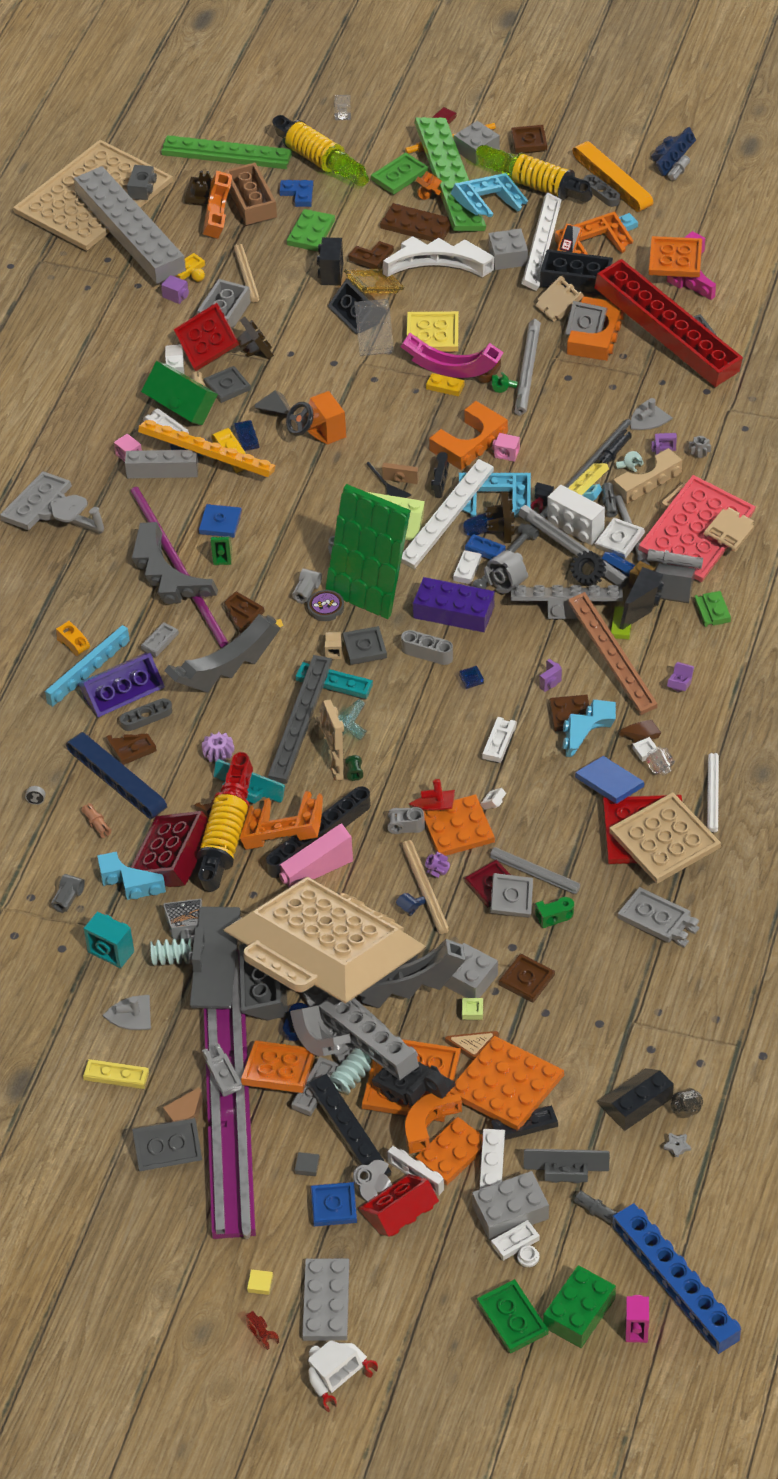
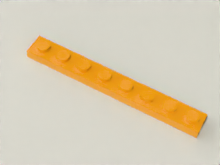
M145 420L139 425V433L265 477H269L275 470L276 465L271 464L267 460H260L250 454L239 453L236 449L222 447L219 443L205 441L202 437H194L184 431H176L170 426L156 424L153 420Z

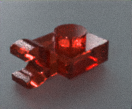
M254 1311L246 1315L247 1327L258 1341L262 1342L265 1349H270L267 1342L269 1339H273L277 1344L279 1343L278 1334L274 1331L266 1330L267 1324L262 1316L258 1317Z

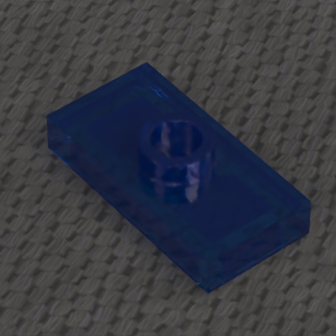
M252 421L234 423V428L243 450L259 448V442Z

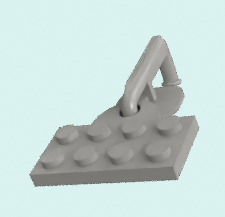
M42 472L0 514L2 521L30 530L39 519H57L101 534L104 531L99 508L93 507L90 509L89 513L92 515L93 520L79 515L87 507V500L78 495L65 497L64 494L72 487L71 482L46 472Z

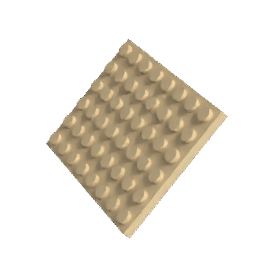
M99 140L14 206L13 211L19 216L87 251L110 233V231L76 194L74 178L103 166L128 194L127 184L134 165H151ZM154 167L157 180L156 183H153L152 194L149 195L148 200H133L141 208L172 183L173 176Z

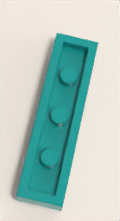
M302 662L296 674V681H304L310 664ZM330 669L323 688L367 699L373 686V680Z

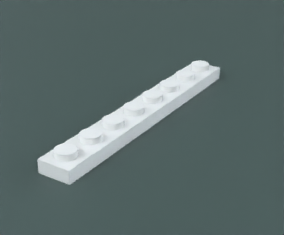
M546 193L544 196L521 283L535 291L540 286V270L546 250L550 247L562 199L550 193Z
M480 459L476 461L404 550L401 560L403 564L413 569L418 566L494 471L493 466Z

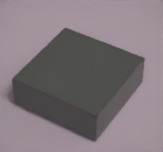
M298 1152L295 1174L316 1176L320 1160L319 1154Z

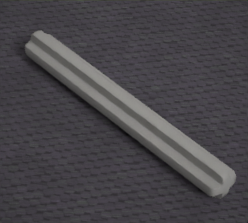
M494 847L490 853V857L495 860L497 859L504 864L569 892L577 894L580 890V883L497 847Z

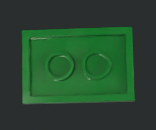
M515 1279L477 1298V1304L510 1354L549 1334L548 1328Z

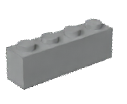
M191 450L126 451L125 467L127 479L198 477L199 464L197 452Z

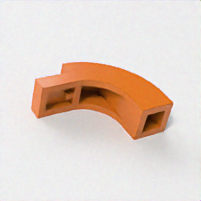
M430 1093L419 1099L412 1106L405 1121L406 1145L409 1154L430 1149L427 1127L433 1120L462 1112L460 1093L446 1095L443 1099Z

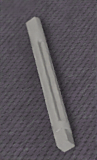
M535 318L529 322L514 411L519 416L527 412L541 325V322Z
M527 505L520 508L518 514L520 517L537 527L577 557H579L578 553L583 554V551H590ZM604 561L606 564L604 566L606 572H603L605 577L620 588L625 587L628 577ZM587 562V564L595 568L594 563Z

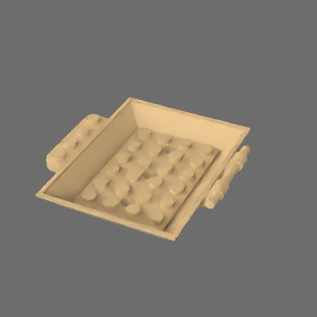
M309 877L298 881L223 929L224 932L248 945L244 949V960L250 965L296 992H304L315 985L345 1004L426 949L425 945L404 933V927L395 923L394 919L365 906L364 902L357 900L353 896L345 893L339 895Z

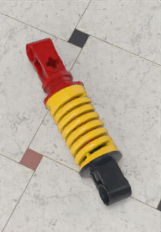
M238 752L232 757L231 765L226 775V782L222 785L221 792L214 795V804L212 805L210 817L206 825L200 846L201 849L197 852V859L202 863L198 877L203 888L208 892H213L219 888L224 870L230 869L233 866L234 854L241 829L250 806L246 799L253 766L245 752Z

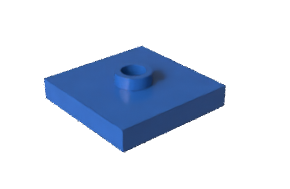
M206 504L199 534L231 536L235 538L242 509L240 507Z
M354 1182L311 1186L314 1227L357 1223Z

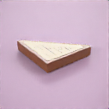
M490 1031L451 1035L445 1037V1042L452 1047L461 1048V1053L474 1060L494 1036L499 1037V1032Z

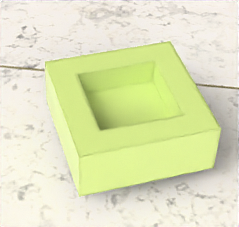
M462 998V1020H483V998Z

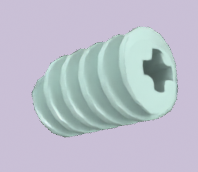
M189 938L188 944H185L184 939H181L179 945L176 939H173L172 945H169L167 939H165L164 945H161L160 941L157 940L156 945L153 946L151 941V960L154 966L157 965L158 960H160L161 965H165L167 959L170 965H173L175 959L178 964H181L183 958L185 963L189 964V952H193L191 938Z
M353 1049L351 1054L346 1057V1060L337 1067L336 1071L329 1078L338 1091L349 1095L350 1089L356 1087L355 1083L361 1081L360 1077H364L366 1075L365 1072L370 1071L371 1067L368 1063H371V1059L360 1049Z

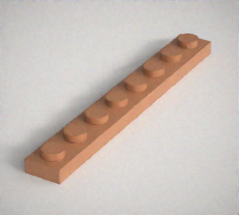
M584 592L568 599L570 607L639 714L643 715L656 709L658 705L587 594Z

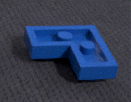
M281 180L280 196H295V207H312L313 180Z

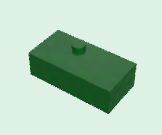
M159 361L155 362L141 390L145 395L190 422L199 425L204 424L218 395L168 364Z

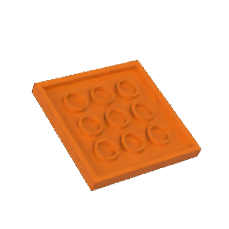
M494 1036L455 1081V1086L449 1092L451 1095L460 1093L463 1104L495 1120L501 1121V1123L512 1129L519 1130L530 1118L534 1110L540 1106L564 1077V1070Z
M402 1039L407 1046H412L416 1050L418 1062L430 1068L433 1065L438 1068L443 1076L453 1081L455 1080L461 1048ZM373 1060L362 1101V1109L407 1116L411 1109L409 1103L405 1105L402 1099H399L398 1102H392L383 1094L380 1088L373 1085L372 1079L383 1068ZM426 1091L419 1099L430 1094V1092ZM446 1116L439 1117L435 1121L445 1122Z

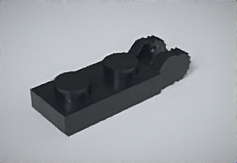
M439 452L436 457L438 466L434 468L435 479L431 481V490H434L435 498L443 497L448 476L449 462L447 461L448 454L445 452Z

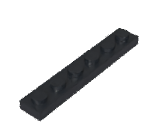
M325 1074L309 1082L308 1087L359 1165H369L374 1160L384 1161L329 1076ZM389 1167L384 1173L387 1177L391 1176L392 1173Z

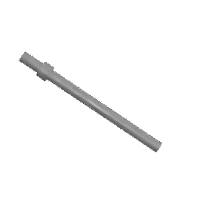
M620 495L616 496V503L623 521L633 524ZM638 541L634 547L638 555L637 560L649 565L650 560H647V554L638 550L640 541Z

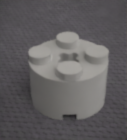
M508 550L502 551L488 561L484 569L488 583L490 585L494 584L497 587L495 590L500 593L510 592L528 578L522 555Z

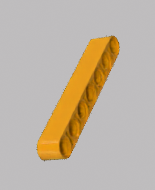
M589 141L572 149L577 161L620 194V198L636 212H640L653 205V198L650 193Z

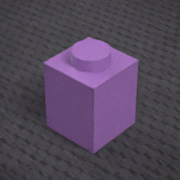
M170 275L161 284L163 298L180 304L189 294L187 281Z

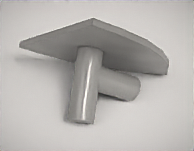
M650 398L634 411L631 418V430L657 428L672 420L673 417L655 405L656 400Z
M150 995L132 996L119 1001L110 1007L103 1017L120 1028L149 1030L151 1029Z

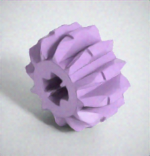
M219 731L215 735L211 733L210 737L205 736L204 742H202L204 758H208L209 762H216L218 759L226 761V758L231 759L232 753H234L232 738L228 737L227 733L221 735Z

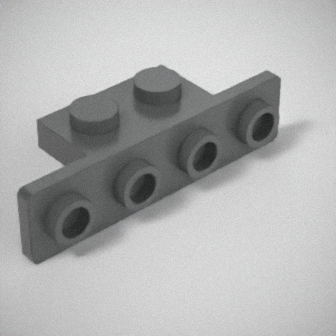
M524 1149V1169L545 1170V1181L553 1183L561 1181L573 1183L588 1182V1171H609V1151Z

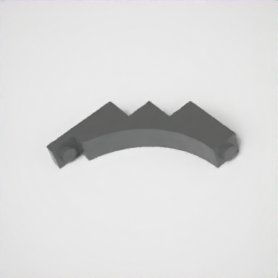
M259 614L240 636L222 649L202 658L185 660L181 667L168 665L164 671L177 683L209 692L221 675L232 678L244 661L256 664L281 628L276 624L277 621L272 616Z

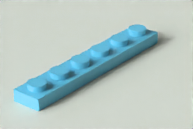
M123 625L51 685L45 691L47 704L53 707L62 701L69 692L78 686L79 682L87 679L104 662L113 657L118 650L126 646L130 641L128 628Z

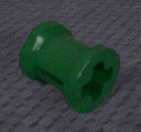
M352 755L345 759V765L348 768L347 779L351 781H358L364 776L361 769L362 759L360 756Z

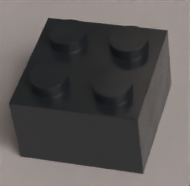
M322 237V243L318 244V254H320L317 255V266L320 267L318 268V278H321V285L341 286L344 265L342 238Z

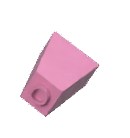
M340 824L280 864L281 873L279 877L282 883L291 887L305 877L314 880L353 862L351 835L343 824Z

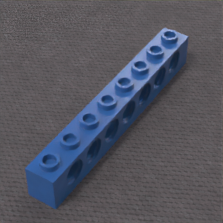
M633 1203L613 1215L614 1230L718 1354L740 1341V1324L737 1320H732L727 1314L725 1306L716 1301L710 1288L705 1287L700 1282L698 1274L689 1269L681 1255L678 1256L671 1242L662 1237L659 1228L655 1224H651L643 1209H639ZM687 1291H693V1292H695V1293L690 1294V1293H687ZM715 1323H720V1324H722V1325H721V1326H716V1325H714V1324H715Z

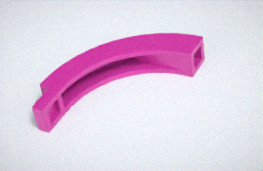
M412 333L408 334L400 346L414 356L411 361L434 373L455 378L475 377L488 372L498 363L504 353L489 343L484 349L474 354H448L429 346Z

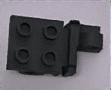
M418 1062L419 1067L401 1080L385 1068H382L372 1079L373 1085L380 1088L390 1101L398 1102L399 1099H402L404 1104L407 1105L409 1103L411 1108L426 1091L443 1099L455 1086V1081L443 1076L437 1067L431 1065L430 1068Z

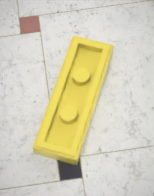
M606 463L592 464L568 489L583 495L609 470Z
M88 1059L83 1078L86 1081L145 1089L149 1068Z

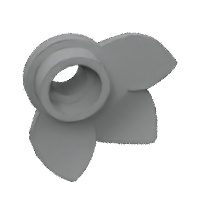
M374 1160L369 1165H360L353 1172V1179L359 1185L360 1195L366 1201L377 1196V1192H382L392 1185L390 1179L384 1174L388 1168V1163L382 1160ZM364 1171L366 1178L362 1180L360 1174Z

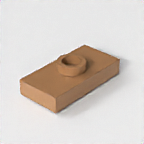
M383 463L382 465L384 480L418 484V467Z

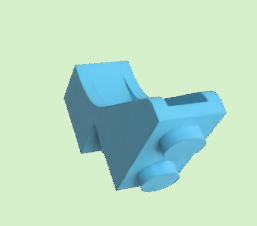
M593 699L591 705L587 706L586 716L570 714L568 720H565L563 725V731L566 732V738L563 740V749H566V757L574 756L591 730L598 727L611 728L616 719V702Z
M117 852L97 855L103 886L123 882L127 900L166 892L163 875L127 867L119 860Z

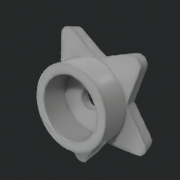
M669 1133V1142L663 1146L664 1149L669 1150L675 1157H679L685 1151L691 1150V1147L686 1143V1134L676 1136Z

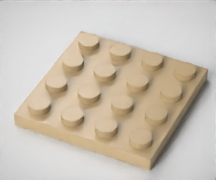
M674 793L665 796L610 827L609 832L656 884L721 848V842Z

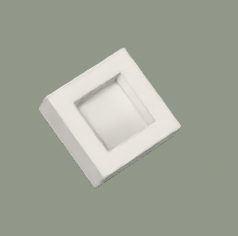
M650 737L633 744L632 749L642 762L659 755V749Z
M502 788L489 791L480 805L485 810L497 808L503 802L502 799L506 792Z

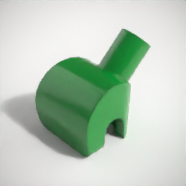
M501 372L502 377L496 374L492 375V387L495 392H505L508 387L517 388L518 382L509 380L503 372Z

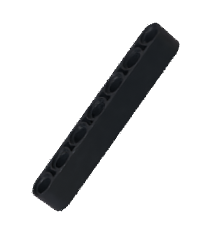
M363 786L357 787L323 812L318 837L299 840L297 835H293L272 851L266 858L268 875L272 878H279L281 873L280 864L336 826L343 824L344 827H347L369 810L371 806L369 789Z

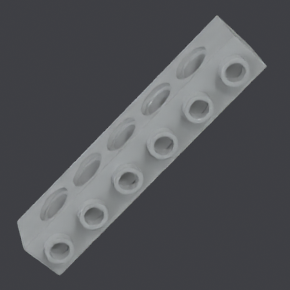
M333 996L319 1005L321 1017L325 1023L341 1035L350 1034L352 1044L399 1080L419 1067L416 1050L412 1046H407L399 1036H394L387 1027H382L378 1024L374 1017H369L365 1014L361 1007H356L351 1001L345 1004Z

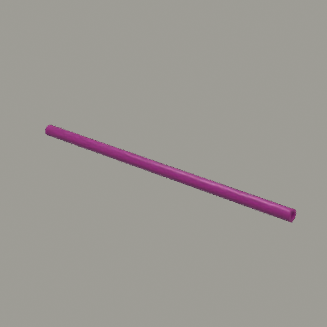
M133 487L131 493L147 521L158 523L163 533L161 545L174 568L190 576L139 487ZM192 596L219 646L223 648L228 645L226 637L202 596Z

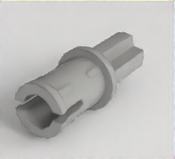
M683 155L678 162L674 163L672 170L668 174L671 181L676 180L680 174L684 173L686 166L690 163L688 156Z

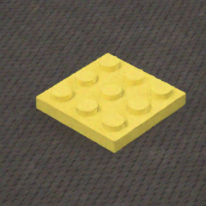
M459 311L407 313V336L409 333H412L424 343L442 352L458 351Z

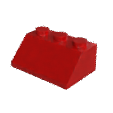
M407 1174L358 1209L379 1234L389 1237L399 1233L400 1228L415 1222L416 1217L420 1214L432 1210L433 1205L438 1203L439 1200L428 1179Z

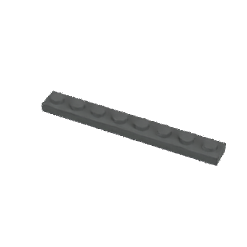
M313 655L268 774L269 779L288 783L330 670L331 658Z

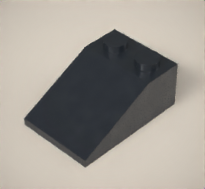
M642 567L625 602L619 629H625L630 624L651 613L655 605H659L661 600L659 593L662 592L665 583L662 582V573Z

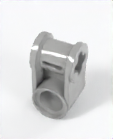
M419 807L392 808L388 811V818L390 819L388 831L390 833H419L425 829L424 812Z

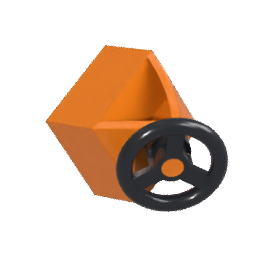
M330 391L311 397L309 403H296L287 414L286 426L289 433L294 436H301L308 431L316 439L327 445L346 438L345 411ZM305 407L301 413L293 415L298 408ZM291 420L297 423L298 431L292 428Z

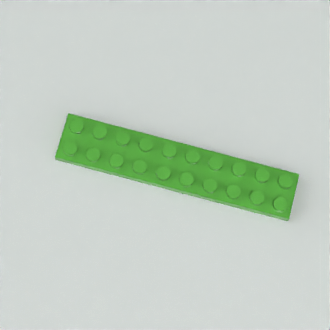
M416 117L414 124L432 173L442 181L438 189L441 191L440 195L453 230L485 231L486 224L481 214L475 215L464 208L451 194L455 183L469 181L446 118Z

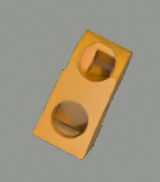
M70 621L56 628L57 641L61 644L64 643L75 656L90 648L86 637Z

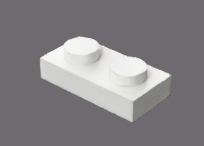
M464 550L453 575V581L471 584L482 559V554Z
M527 1220L491 1240V1245L504 1261L518 1253L522 1247L530 1246L539 1241L540 1235Z

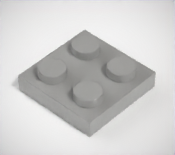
M573 301L565 334L569 336L571 330L586 333L601 332L607 308Z
M494 873L492 877L490 913L530 918L533 878Z

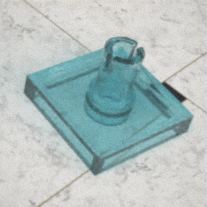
M358 699L339 715V721L342 720L344 725L342 735L349 731L358 740H361L367 730L355 722L365 704L362 700Z

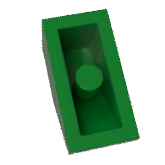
M231 536L211 537L213 565H231Z

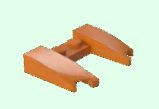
M615 211L575 224V226L583 227L575 253L588 254L580 241L603 233L621 254L626 251L625 247L628 244H633L634 241ZM564 229L555 231L554 240L558 246Z
M306 791L298 816L269 821L270 798L264 800V806L261 809L254 810L253 806H250L240 836L245 849L263 847L265 840L297 835L299 840L318 837L322 817V794L319 793L317 799H311V792Z

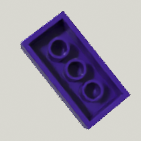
M423 577L413 602V618L485 633L495 607V591Z

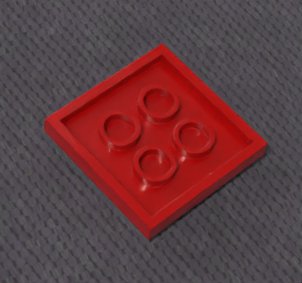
M218 303L213 304L173 329L195 371H198L240 345Z

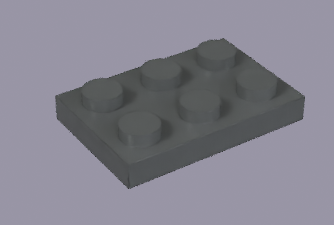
M195 1117L132 1128L139 1171L202 1160Z

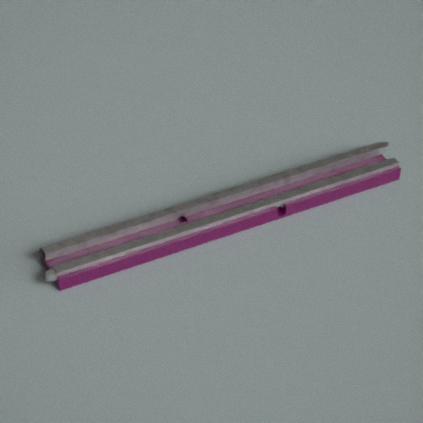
M237 948L232 1006L230 1009L204 1008L205 1049L207 1048L211 1057L215 1058L217 1054L215 1053L214 1045L219 1044L224 1054H227L241 1081L248 1061L246 1014H243L241 1011L240 957ZM206 1063L213 1239L235 1237L249 1239L250 1236H256L249 1086L242 1085V1090L223 1097Z

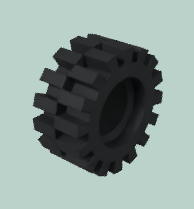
M583 551V554L578 553L579 557H574L573 560L575 562H571L573 567L570 568L573 573L572 576L582 585H597V581H602L600 579L601 576L605 577L603 573L604 571L606 572L605 562L598 554L592 551ZM592 562L595 566L594 571L589 575L583 574L582 568L584 564Z

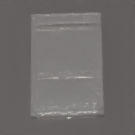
M389 300L354 302L360 356L394 353Z

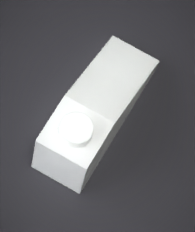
M182 345L165 346L166 364L185 374Z

